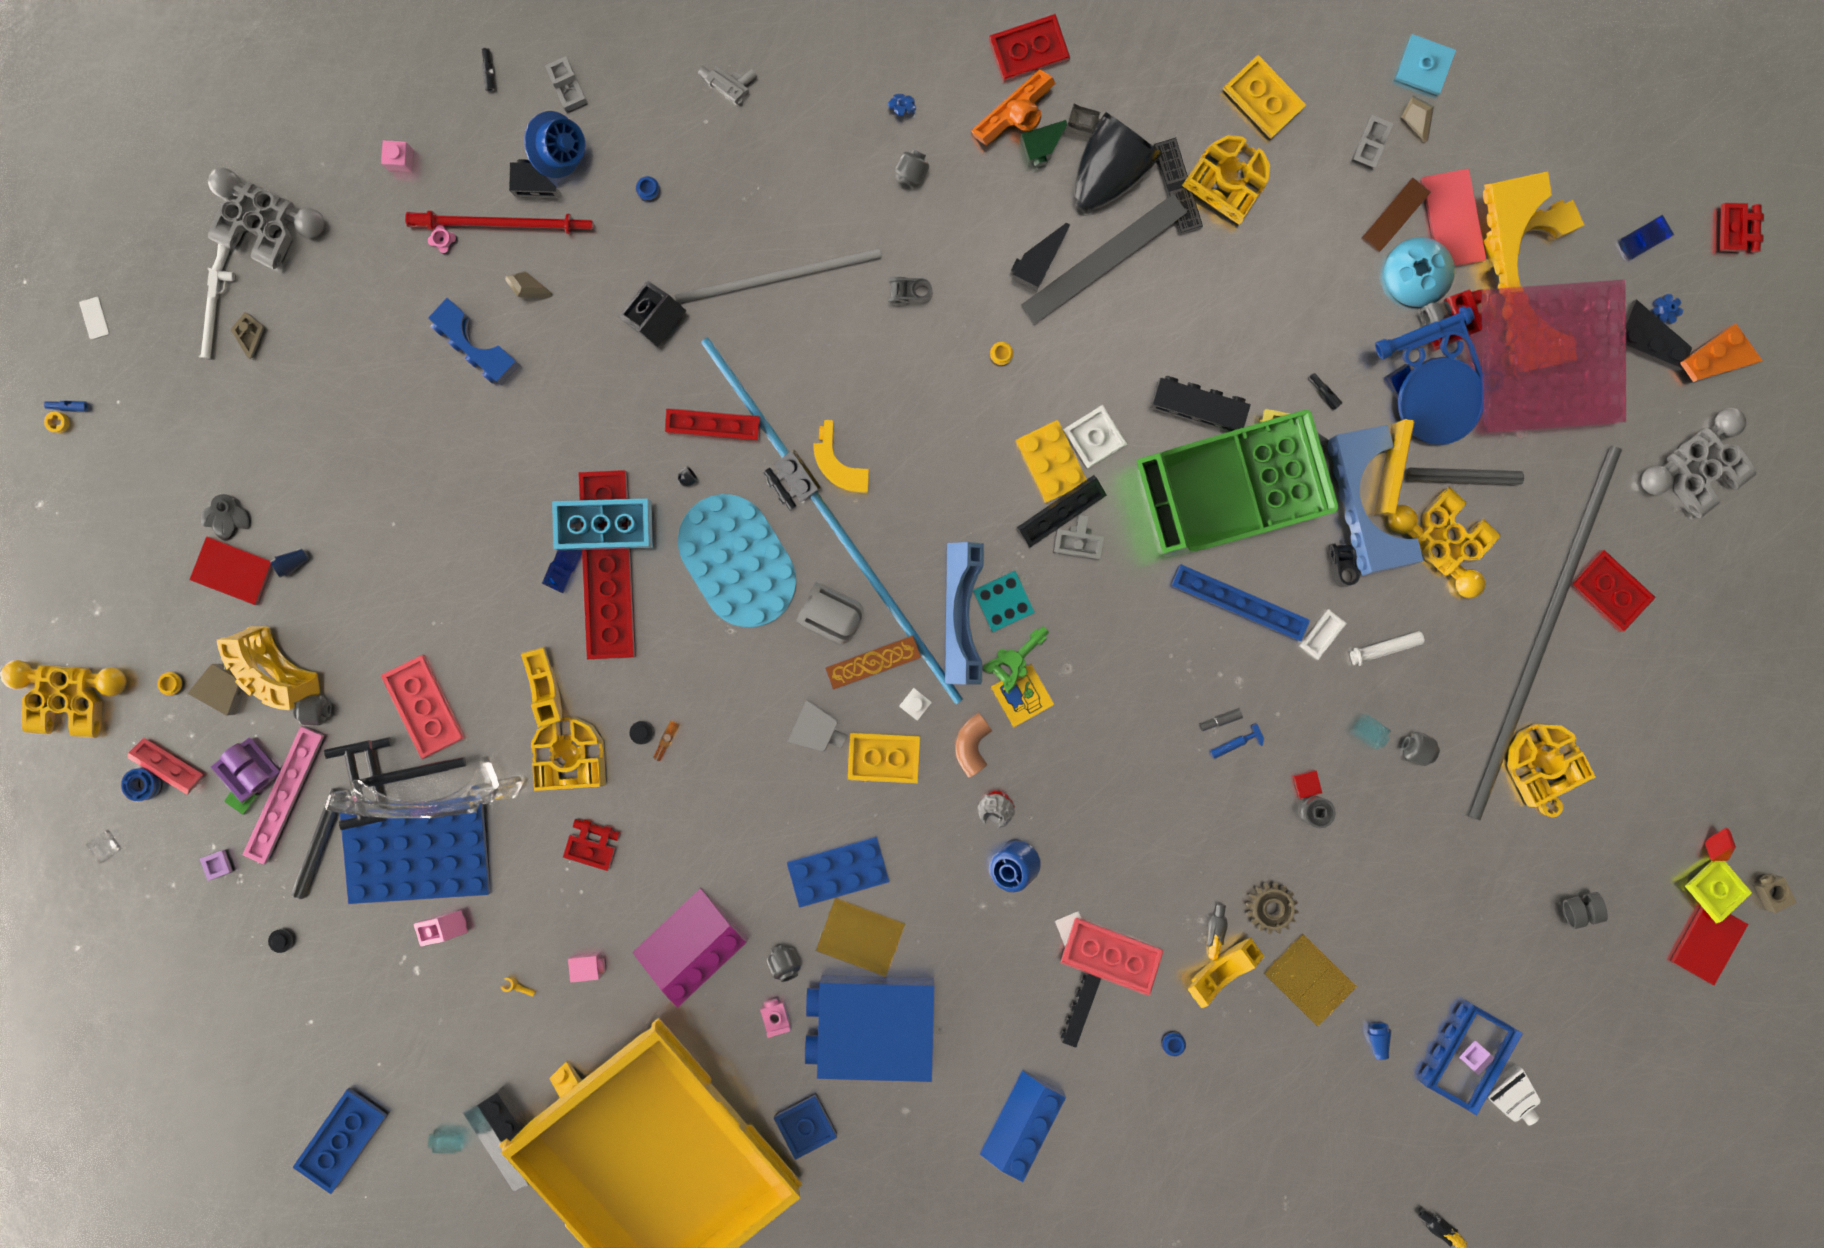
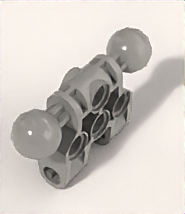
M218 168L209 175L208 184L212 193L223 198L233 195L238 198L221 204L209 229L208 238L229 249H233L244 231L248 230L258 237L252 249L251 258L263 265L276 269L281 263L292 241L287 227L288 221L294 223L296 231L301 236L307 238L318 236L324 229V219L317 210L311 208L297 210L294 208L293 202L251 182L244 185L239 182L237 175L231 169ZM270 198L269 206L262 207L263 201ZM239 209L237 217L231 218L232 211ZM256 219H260V225L257 228H252V223ZM282 229L281 236L273 238L274 232Z
M1726 408L1720 411L1715 418L1712 429L1704 428L1689 441L1683 443L1679 449L1667 457L1668 463L1665 466H1652L1643 473L1641 480L1643 489L1650 494L1661 495L1670 489L1673 476L1676 475L1674 483L1675 493L1694 516L1702 518L1720 504L1718 496L1710 485L1712 480H1716L1721 476L1730 487L1737 490L1757 474L1755 467L1740 446L1723 445L1720 441L1724 436L1728 438L1735 437L1743 432L1747 421L1744 413L1735 408ZM1693 446L1696 449L1695 457L1691 454V449ZM1725 450L1728 453L1727 461L1723 457ZM1706 465L1710 468L1709 475L1705 472ZM1688 479L1692 482L1690 490L1687 488Z

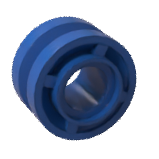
M144 768L132 769L123 776L121 789L123 794L132 801L149 800L159 793L161 778ZM139 779L144 781L145 786L143 790L138 786Z

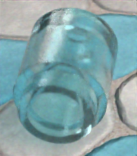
M434 1129L433 1134H429L428 1148H432V1153L456 1154V1152H462L464 1133L458 1132V1130Z

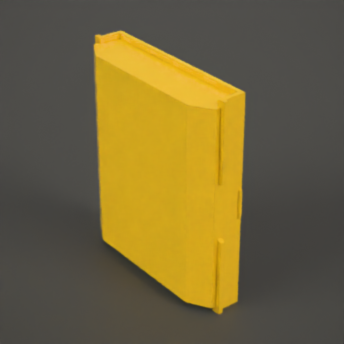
M660 1018L652 1023L651 1029L636 1037L530 1121L511 1141L506 1138L499 1144L502 1149L501 1154L565 1223V1227L584 1248H738L801 1198L799 1187L803 1184L754 1126L752 1124L747 1125L712 1085L711 1077Z

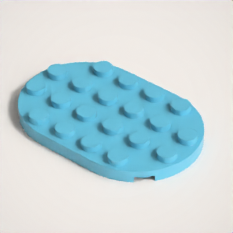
M730 494L707 497L699 501L688 511L679 529L678 549L685 567L712 610L726 622L741 627H759L779 618L789 607L796 588V572L791 558L763 513L750 501Z

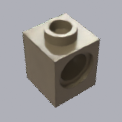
M1767 874L1759 879L1760 882L1753 885L1767 911L1777 913L1797 903L1784 877ZM1773 887H1776L1777 892L1775 896L1772 897L1771 890Z

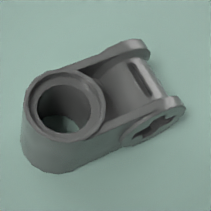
M889 278V283H891L889 303H927L933 296L932 285L927 279ZM919 286H926L929 290L926 295L919 296L916 294V289Z

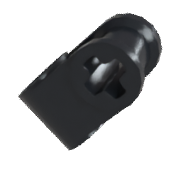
M1350 542V544L1345 545L1331 544L1330 557L1333 564L1335 582L1341 587H1349L1356 584L1360 579V571L1356 562V550ZM1344 570H1348L1352 574L1350 582L1343 579L1342 573Z

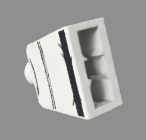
M1514 1064L1498 1077L1487 1099L1512 1121L1517 1122L1523 1118L1527 1125L1530 1126L1535 1124L1540 1118L1534 1111V1108L1541 1101L1524 1070Z

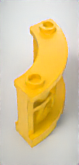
M250 626L229 637L217 639L221 659L226 669L230 668L237 680L235 682L249 696L254 695L262 700L263 704L277 709L291 710L295 708V702L309 695L320 694L318 674L303 670L290 663L276 647L268 626ZM257 663H259L260 665H262L263 668H264L274 679H271V678H269L268 676H266L264 673H262V672L257 668Z

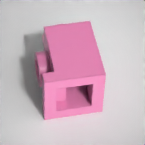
M775 998L764 1002L765 1006H762L760 1011L767 1032V1038L790 1032L792 1026L784 1000L778 1001ZM772 1014L778 1015L779 1020L774 1022L771 1020L770 1016Z

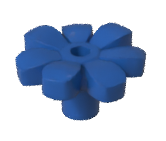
M1672 294L1664 295L1663 299L1659 297L1654 301V305L1657 307L1652 309V313L1655 316L1660 315L1658 318L1664 323L1666 321L1669 324L1675 323L1677 321L1676 316L1683 314V309L1678 308L1681 300L1679 298L1673 300Z

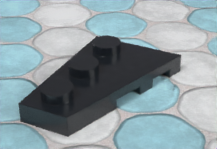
M1637 299L1632 302L1616 344L1675 369L1683 370L1684 368L1680 362L1690 355L1692 347Z

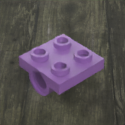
M250 737L241 744L237 743L228 748L220 756V760L210 766L241 803L249 799L280 773Z

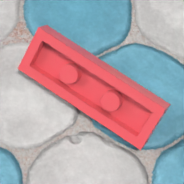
M145 738L128 753V759L187 795L203 778L202 773Z

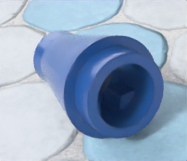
M1373 1023L1369 1026L1368 1036L1375 1053V1058L1377 1060H1386L1389 1058L1391 1029H1389L1386 1023Z

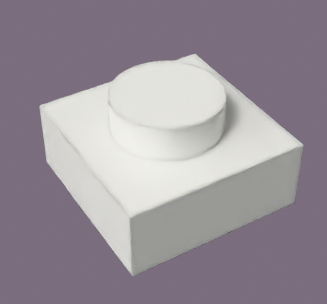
M913 688L899 707L918 721L932 702Z

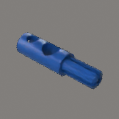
M61 400L44 402L45 409L87 412L89 408L87 401Z

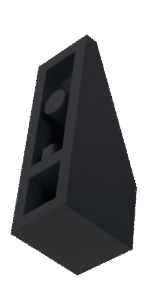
M1065 223L1024 253L1021 260L1017 258L1011 269L1014 272L1012 279L1037 292L1069 230L1070 224Z

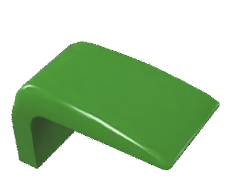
M1309 410L1298 411L1136 460L1162 553L1166 557H1176L1328 515L1338 510V503L1314 419Z

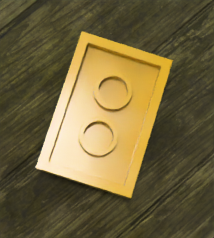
M1259 55L1248 63L1223 88L1270 139L1306 106Z
M1058 420L1015 440L1045 503L1068 493L1087 480Z
M850 733L847 780L918 783L920 736Z

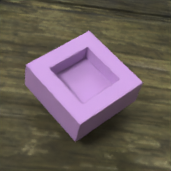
M225 850L200 859L207 881L233 872Z
M1474 1041L1459 1057L1478 1075L1494 1060V1057L1477 1041Z

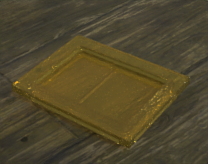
M835 898L832 908L828 913L829 916L823 932L820 934L821 938L816 951L886 977L894 953L897 951V945L905 923Z
M1304 934L1291 944L1264 972L1317 1027L1357 987Z

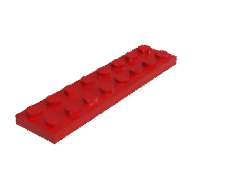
M626 470L578 472L580 500L628 499ZM626 518V522L622 523V527H625L627 530L629 526L628 518ZM603 519L602 523H598V527L602 528V531L608 525L605 519ZM630 548L582 550L587 660L635 657Z

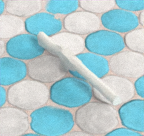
M219 243L213 268H207L209 270L207 283L209 287L202 350L199 358L211 359L217 299H219V294L224 293L226 282L235 280L234 272L222 271L230 249ZM222 280L224 281L223 290L220 292V284Z

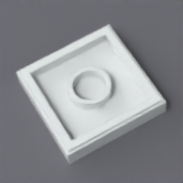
M1103 405L1063 429L1087 470L1127 445V442Z

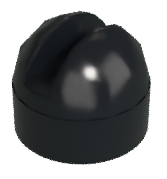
M689 466L683 468L678 474V480L683 486L689 487L698 481L696 474Z

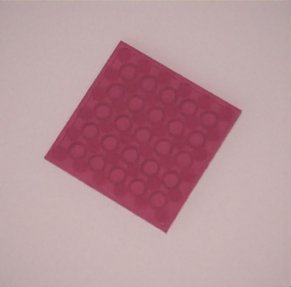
M1625 279L1481 289L1484 432L1626 422Z

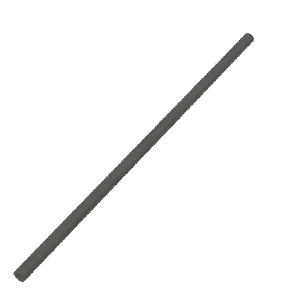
M1610 446L1470 812L1469 816L1477 820H1481L1622 452L1621 448Z

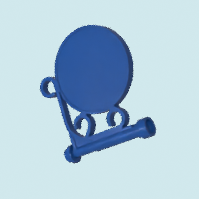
M1460 307L1459 313L1439 322H1433L1392 340L1383 339L1375 342V348L1381 360L1392 356V353L1404 349L1402 354L1404 362L1414 367L1400 388L1398 411L1401 421L1404 419L1414 421L1412 435L1430 444H1450L1468 435L1482 416L1485 405L1484 389L1496 391L1503 383V377L1498 371L1486 370L1482 372L1474 344L1469 338L1466 325L1474 320V314L1470 307ZM1450 335H1458L1466 342L1475 370L1465 362L1455 359L1463 351L1464 345L1462 341H1457V348L1454 352H1448L1446 346ZM1442 337L1440 349L1446 357L1424 361L1426 353L1420 346ZM1417 348L1419 358L1415 362H1411L1409 353ZM1494 374L1496 376V383L1494 386L1488 387L1484 376Z

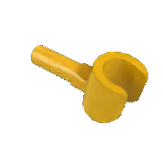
M515 977L504 978L511 983L510 988L504 985L501 986L504 992L515 990L533 997L535 991L518 984Z

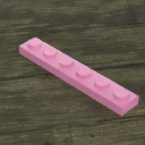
M300 726L243 852V856L263 865L267 864L325 735L305 726Z

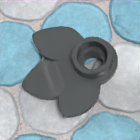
M226 494L215 496L211 501V506L204 509L201 515L202 526H213L215 534L223 541H226L232 535L234 527L240 529L249 528V519L245 510L236 506L233 498ZM219 503H224L226 509H220Z

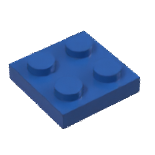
M816 1094L774 1116V1120L795 1160L837 1138V1134Z

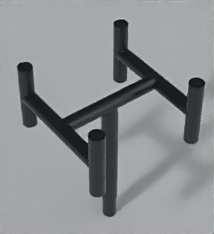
M390 737L325 749L324 756L326 759L343 755L345 757L357 814L355 818L339 821L340 830L387 821L385 811L367 815L362 788L372 786L376 807H386L382 788L383 784L465 767V757L379 774L375 749L392 746ZM361 752L366 754L370 777L359 779L354 755Z

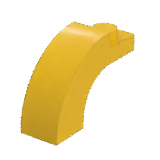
M545 646L522 652L521 657L532 693L531 708L537 727L561 721L560 693L554 669L550 665Z

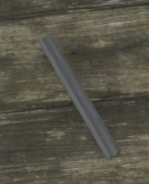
M1410 467L1407 470L1408 481L1521 485L1524 482V474L1522 471Z
M332 788L320 816L292 891V896L297 899H304L344 795V791L339 788Z

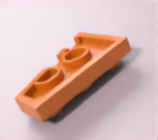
M1735 323L1688 356L1680 364L1691 380L1695 382L1754 365L1763 360L1737 323Z

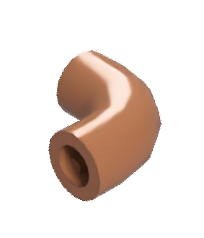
M979 712L964 724L955 742L956 757L968 778L977 774L987 765L979 752L978 746L980 741L991 733L992 730Z

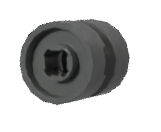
M1316 795L1304 798L1298 809L1302 821L1316 828H1326L1331 825L1336 815L1334 805L1328 799Z
M1598 892L1585 894L1582 899L1573 897L1563 901L1564 914L1572 929L1586 927L1589 922L1594 925L1608 920L1605 902Z

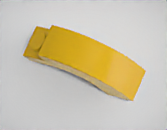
M824 420V426H819V440H823V443H813L815 459L821 472L830 483L841 490L855 494H868L869 469L850 468L837 460L833 451L834 421Z
M1250 937L1219 955L1216 960L1208 963L1192 978L1191 981L1193 983L1188 990L1200 1007L1204 1008L1212 1002L1228 983L1238 976L1255 969L1264 958V955Z

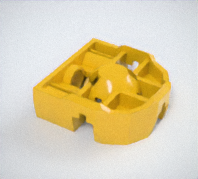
M1227 135L1207 147L1182 186L1240 225L1269 181L1270 163L1264 151L1260 148L1248 147L1249 144L1246 143L1247 139L1244 137ZM1240 150L1251 156L1247 163L1238 161L1239 158L1236 156ZM1209 154L1219 161L1218 164L1214 165L1205 159V156ZM1242 169L1244 178L1238 179L1237 172ZM1204 172H1205V175L1203 176V178L1201 179V181L1198 183V181L1200 180V178L1202 177V175H1203ZM1250 182L1258 188L1257 192L1255 193L1246 187L1245 184ZM1215 183L1222 191L1230 193L1227 199L1224 194L1212 189Z
M562 717L561 721H570L571 735H561L560 721L537 729L531 741L534 791L601 787L606 785L604 741L592 724L578 717ZM599 744V757L585 758L586 751L584 745ZM550 747V761H539L538 748ZM561 757L566 761L565 764H559L556 758ZM577 769V778L559 779V772H570Z
M1533 724L1519 731L1508 747L1507 768L1526 805L1529 807H1538L1596 778L1583 751L1575 744V735L1561 725ZM1536 729L1542 742L1534 745L1528 733ZM1569 743L1573 752L1563 756L1559 751L1561 750L1560 747ZM1544 745L1552 747L1549 751L1542 750ZM1528 764L1532 773L1519 778L1515 769ZM1536 767L1542 768L1543 773L1537 772ZM1564 774L1566 779L1549 785L1547 779L1559 778Z

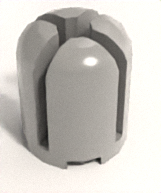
M816 582L808 595L810 596L804 607L801 608L796 622L837 644H846L853 638L864 615L863 607L860 602L822 583Z

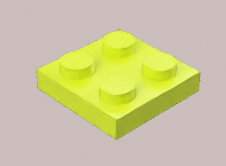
M1711 861L1685 885L1716 923L1722 922L1752 894L1725 861Z

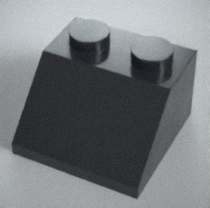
M647 280L618 317L658 347L667 338L672 328L681 321L682 316L687 310L669 294Z

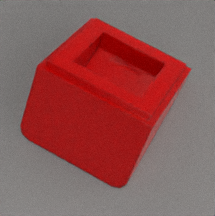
M1724 828L1705 842L1712 861H1728L1736 848L1729 828Z

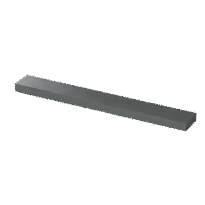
M1173 193L1025 301L1021 306L1033 323H1038L1186 215L1187 211Z

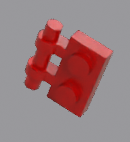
M1723 203L1721 205L1720 251L1744 252L1747 250V243H1750L1752 253L1761 252V243L1764 242V235L1761 234V222H1764L1761 204L1752 205V213H1748V203ZM1748 222L1751 223V234H1748Z
M575 819L573 828L581 831L579 836L569 835L562 858L608 871L616 848L608 846L607 843L609 839L618 841L620 832L614 831L612 827L606 825L601 827L592 824L590 820L585 819L582 821ZM588 833L601 836L599 843L587 839Z

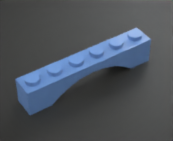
M947 543L945 684H982V660L972 640L969 609L973 587L984 565V543Z

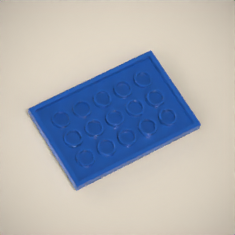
M483 801L366 808L367 815L385 811L387 821L341 830L348 904L480 896L491 893ZM356 809L340 811V821L357 817Z

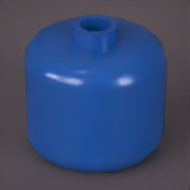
M1010 842L993 856L989 865L990 875L993 882L1004 891L1013 893L1022 891L1038 876L1041 868L1039 855L1031 845L1025 842Z

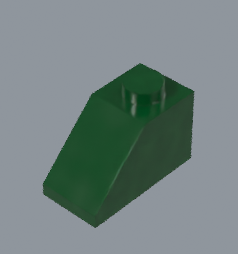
M1066 120L1021 133L1020 142L1028 166L1040 167L1048 163L1066 131Z

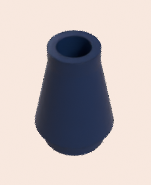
M300 548L275 556V559L270 562L277 575L281 578L284 575L286 577L309 559L304 550Z

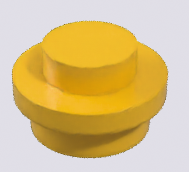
M997 342L990 350V357L995 364L1006 365L1013 358V349L1006 342Z
M166 672L158 679V689L164 695H175L182 688V680L174 672Z

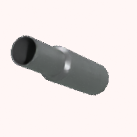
M1239 708L1216 716L1212 720L1201 723L1200 726L1202 731L1242 719L1243 715Z

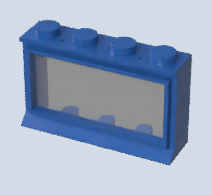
M1465 1001L1464 1004L1458 1007L1454 1023L1447 1027L1442 1044L1435 1048L1432 1062L1422 1071L1420 1082L1427 1088L1477 1116L1523 1033L1472 1003ZM1474 1041H1477L1494 1057V1060L1480 1075L1476 1074L1459 1058Z

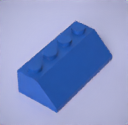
M1022 1070L980 1155L1000 1171L1024 1182L1066 1099L1064 1091Z

